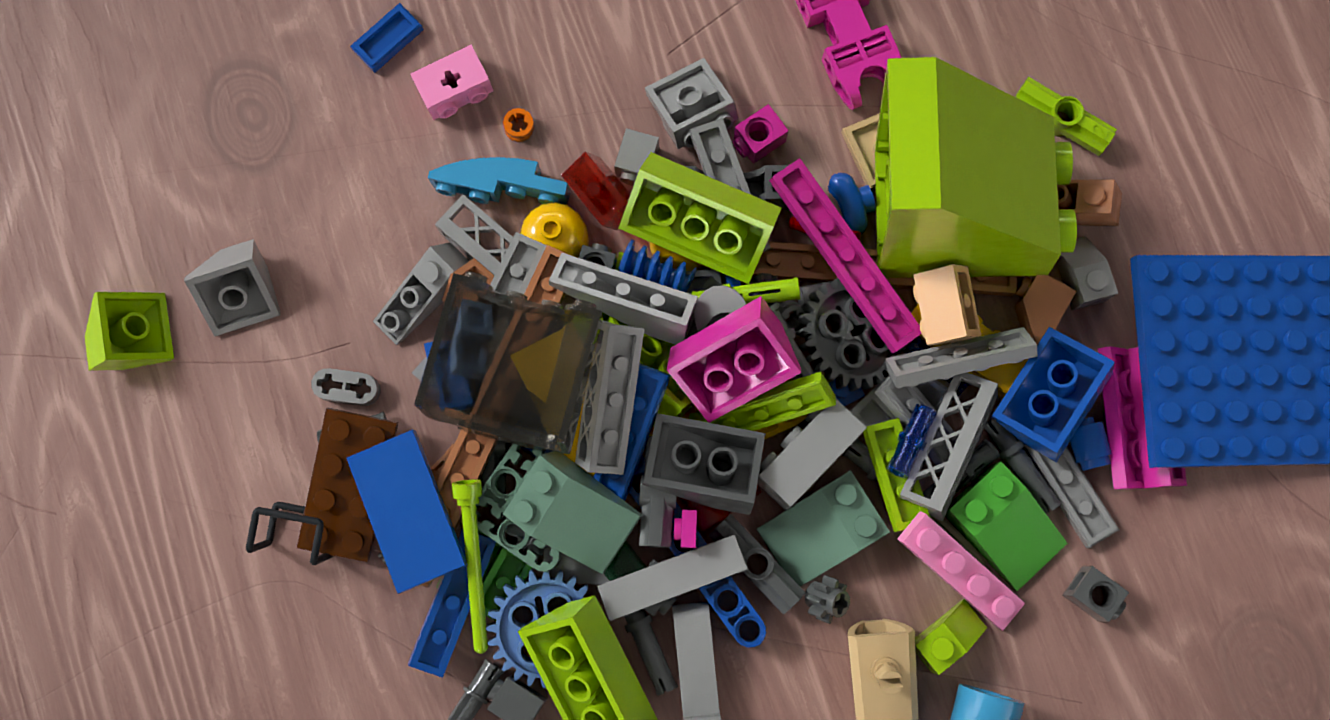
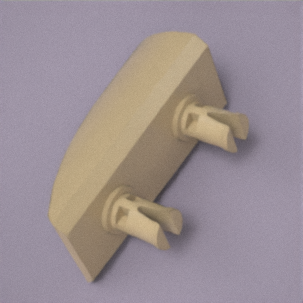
M890 619L862 620L857 622L848 630L856 720H918L915 630L904 623Z

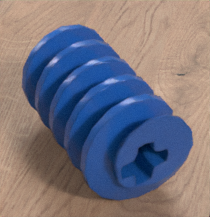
M631 239L622 256L618 271L679 291L688 292L697 267L690 274H686V262H682L675 269L673 268L672 256H669L664 263H661L660 251L657 250L649 258L647 257L648 246L644 245L638 252H635V240Z

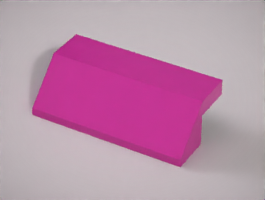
M1113 346L1098 348V353L1115 361L1113 374L1102 390L1108 442L1112 453L1110 461L1114 489L1132 490L1187 486L1185 468H1149L1138 347L1130 349Z

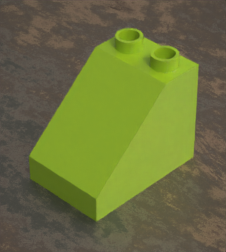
M937 57L888 58L875 141L877 266L885 278H914V274L952 264L968 266L970 277L1048 275L1061 256V253L1074 252L1077 240L1076 214L1074 209L1059 210L1057 185H1069L1071 182L1073 151L1070 142H1055L1054 117Z

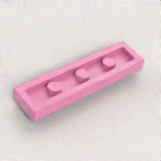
M920 511L897 538L998 629L1003 631L1024 606L1025 603L927 514Z

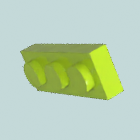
M895 418L866 426L867 428L863 431V435L893 531L905 530L920 511L930 517L928 509L900 498V493L914 465L900 419ZM917 480L911 492L924 497L919 480Z

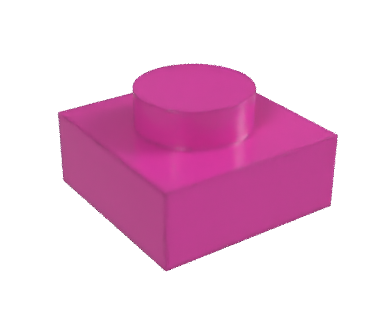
M682 510V518L674 519V540H681V548H696L697 510Z

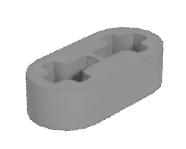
M327 368L318 371L311 381V388L314 394L329 402L369 406L375 403L380 395L378 381L365 373ZM332 376L334 382L342 384V389L331 388L329 394H326L327 391L321 387L322 382H327L329 377ZM363 381H366V385L371 387V392L365 393L363 399H360V394L351 391L350 386L359 387L363 385Z

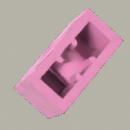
M472 45L410 74L433 120L439 117L448 118L454 115L458 108L468 103H479L486 99L489 93L493 92L490 80ZM456 82L458 86L452 89L450 84Z

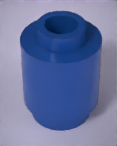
M1093 417L1084 418L1070 441L1076 463L1081 464L1082 471L1111 464L1109 455L1112 453L1103 422L1095 423Z

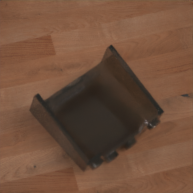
M466 272L465 276L453 273L414 405L427 418L458 426V429L468 433L538 451H546L548 449L563 454H570L603 322L602 311L597 310V305L580 299L575 300L574 304H567L565 310H563V305L551 300H542L540 304L528 301V297L519 292L506 291L505 295L496 293L493 287L487 283L488 278L481 274Z

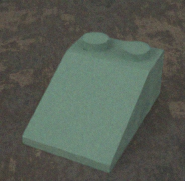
M559 450L542 454L538 457L503 513L504 516L531 537L601 574L605 573L642 516L636 509Z
M851 470L757 528L777 563L800 587L890 533Z

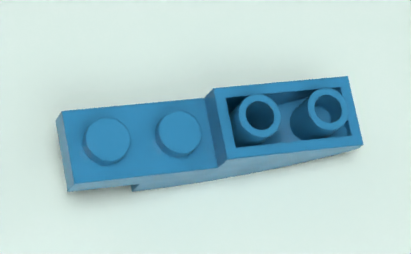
M491 157L463 160L429 171L428 179L432 186L436 188V192L454 197L456 193L468 195L471 201L480 204H488L489 201L499 203L502 190H504L506 195L513 198L524 199L526 195L538 198V201L542 204L556 202L568 205L571 193L568 182L542 177L538 162L519 158Z

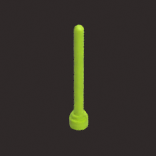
M469 479L453 482L452 493L453 499H457V505L461 506L465 556L468 564L466 567L473 646L475 652L483 654L488 649L476 512V504H479V497L482 496L481 480Z

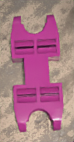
M795 0L807 28L823 22L833 46L824 49L822 63L833 88L849 109L854 110L861 107L862 97L858 88L861 86L860 81L867 77H874L881 80L884 84L888 58H901L888 25L871 30L862 10V7L869 5L870 0Z

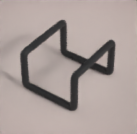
M276 502L273 504L272 509L257 507L253 510L246 543V551L248 553L258 551L272 544L277 518L317 525L310 558L312 565H317L333 557V555L328 553L318 556L324 529V523L321 519L279 511V509L304 513L305 506ZM259 515L270 516L266 540L254 544Z

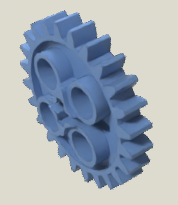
M532 569L529 571V581L525 582L521 576L517 575L515 577L517 587L514 589L512 586L505 584L503 589L507 597L496 595L494 598L495 603L501 608L490 609L488 615L497 621L486 626L487 631L496 633L487 643L489 646H499V649L493 655V659L505 657L506 661L502 667L503 672L511 667L516 669L514 674L515 681L524 673L528 675L527 686H531L535 678H540L542 687L546 688L532 659L527 657L522 650L524 643L518 631L540 618L535 602V597L540 596L542 599L545 615L551 612L548 602L554 597H563L567 602L585 598L584 595L588 590V585H582L578 589L574 587L577 576L573 575L567 582L563 581V570L560 569L555 578H550L549 571H543L542 578H537L536 573ZM519 606L529 607L533 612V619L527 623L518 622L513 615V611Z

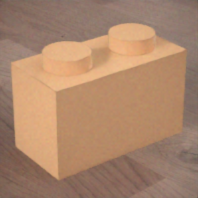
M952 264L914 274L915 285L913 287V294L920 307L922 317L920 320V331L924 339H926L927 345H945L981 337L968 266Z

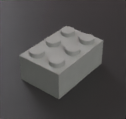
M837 399L835 406L809 413L804 419L808 423L806 428L802 430L797 426L780 444L784 450L778 456L772 451L760 464V475L757 484L785 511L812 486L867 428Z

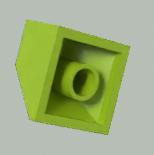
M94 293L85 332L89 371L125 370L174 359L165 293Z

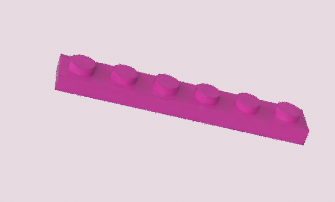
M799 158L771 177L769 182L891 353L897 352L921 334L920 325L803 161Z

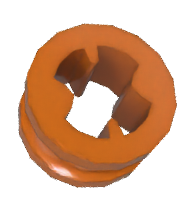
M515 108L508 111L504 116V130L509 139L522 142L531 137L534 131L533 117L528 111ZM517 118H522L527 128L525 130L520 128V132H516L511 122L513 120L518 122Z

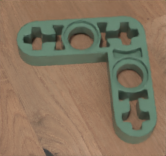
M523 437L513 443L482 487V496L479 497V504H476L478 530L533 569L549 571L559 564L561 552L552 548L549 553L553 557L552 562L544 561L542 564H539L537 562L539 555L532 549H528L526 555L521 552L532 539L530 535L525 532V537L521 543L517 545L510 544L506 540L505 531L509 525L514 523L507 518L500 524L497 534H495L492 530L498 525L490 520H484L481 523L479 521L481 514L477 511L480 506L487 507L491 504L493 506L491 514L498 519H502L503 513L540 455L544 454V449L538 441L530 437ZM532 444L534 446L532 453L536 458L533 462L526 460L520 467L527 471L524 477H522L517 470L509 468L507 465L510 461L517 465L522 458L519 449L522 446L529 448ZM505 473L512 474L516 479V487L509 494H503L497 488L498 478ZM538 540L533 542V544L542 549L548 546Z

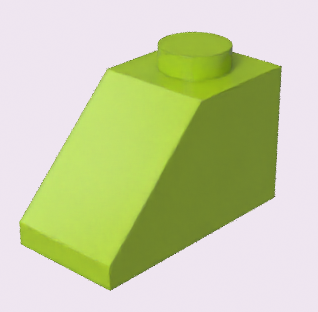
M962 599L915 637V653L931 673L940 675L970 650L987 629V626L966 600Z

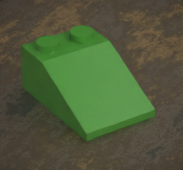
M1001 461L987 468L974 483H971L954 499L945 515L949 522L988 560V563L1015 592L1023 587L1068 544L1028 489Z

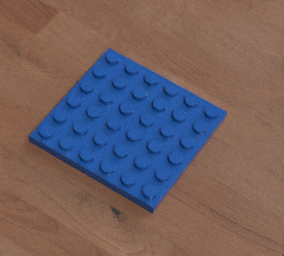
M1136 255L1130 258L1149 468L1330 465V256Z

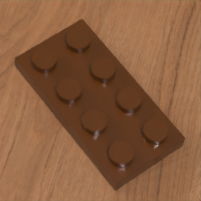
M326 408L304 510L305 516L319 518L324 523L319 553H328L329 555L363 562L370 560L375 533L346 458L396 437L399 422ZM302 523L297 544L298 549L312 551L317 525Z

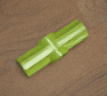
M1029 76L1015 96L1053 116L1055 136H1066L1097 156L1104 152L1116 134V128L1084 110L1082 103L1077 98L1072 96L1062 97ZM1058 111L1066 113L1070 122L1063 121L1059 117Z

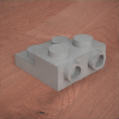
M705 58L645 87L648 99L661 117L665 130L678 149L684 146L688 148L694 147L689 133L690 129L723 118L726 128L729 130L734 121L738 119L734 100Z

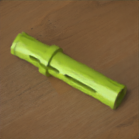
M798 277L732 287L730 283L723 284L743 295L746 304L760 296L763 297L767 304L794 299L801 300ZM780 290L777 293L749 296L751 293ZM692 291V295L699 298L704 291Z

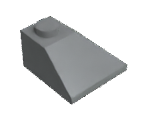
M254 239L219 250L184 278V282L214 337L280 316V308L268 267Z

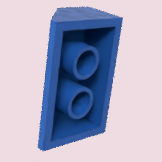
M1049 327L1037 345L1038 356L1027 360L993 413L992 418L1022 443L1057 463L1111 378L1115 361Z

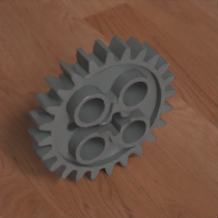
M839 278L830 284L828 282L823 284L818 290L808 296L810 301L801 306L806 314L797 318V321L805 325V327L798 330L796 335L804 337L806 341L798 347L801 350L809 351L810 354L806 357L807 362L814 361L816 363L813 372L824 371V377L828 383L836 379V389H841L848 385L851 392L860 387L862 390L873 387V384L883 383L885 381L884 377L889 375L886 367V358L897 356L896 354L905 351V347H902L893 354ZM853 306L857 309L859 317L854 313ZM826 321L831 324L833 333L828 330ZM870 336L875 340L876 347L872 344ZM844 351L849 355L850 363L845 359Z

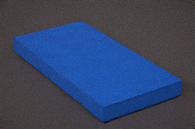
M410 430L346 458L397 594L406 592L468 565L416 430Z

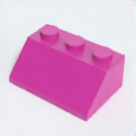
M760 296L671 347L667 371L707 422L710 423L800 374L801 367L782 323L763 297Z

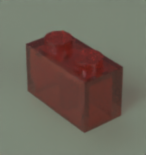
M585 151L561 176L602 227L618 230L630 193L600 157Z

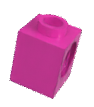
M768 104L735 126V140H733V144L743 158L748 156L754 164L784 144L789 130ZM754 131H761L767 138L758 142L751 139L749 134Z

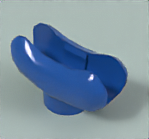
M847 173L834 174L829 181L828 191L837 200L842 217L850 229L859 231L862 235L868 226L866 214L876 211L871 188L869 185L858 188L853 177Z

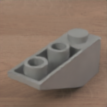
M451 242L430 246L373 322L396 345H399L443 303L442 298L450 274L468 263L469 260Z

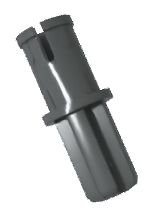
M485 659L470 685L463 687L465 692L448 717V720H473L482 704L489 702L486 698L500 676L503 675L502 669Z

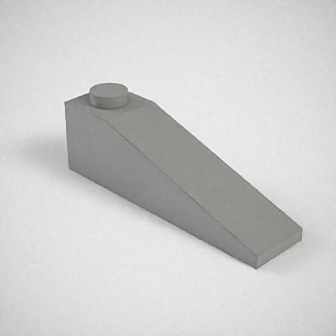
M561 253L549 279L550 286L628 326L644 328V334L675 345L687 338L695 317L694 311L698 296L565 253Z

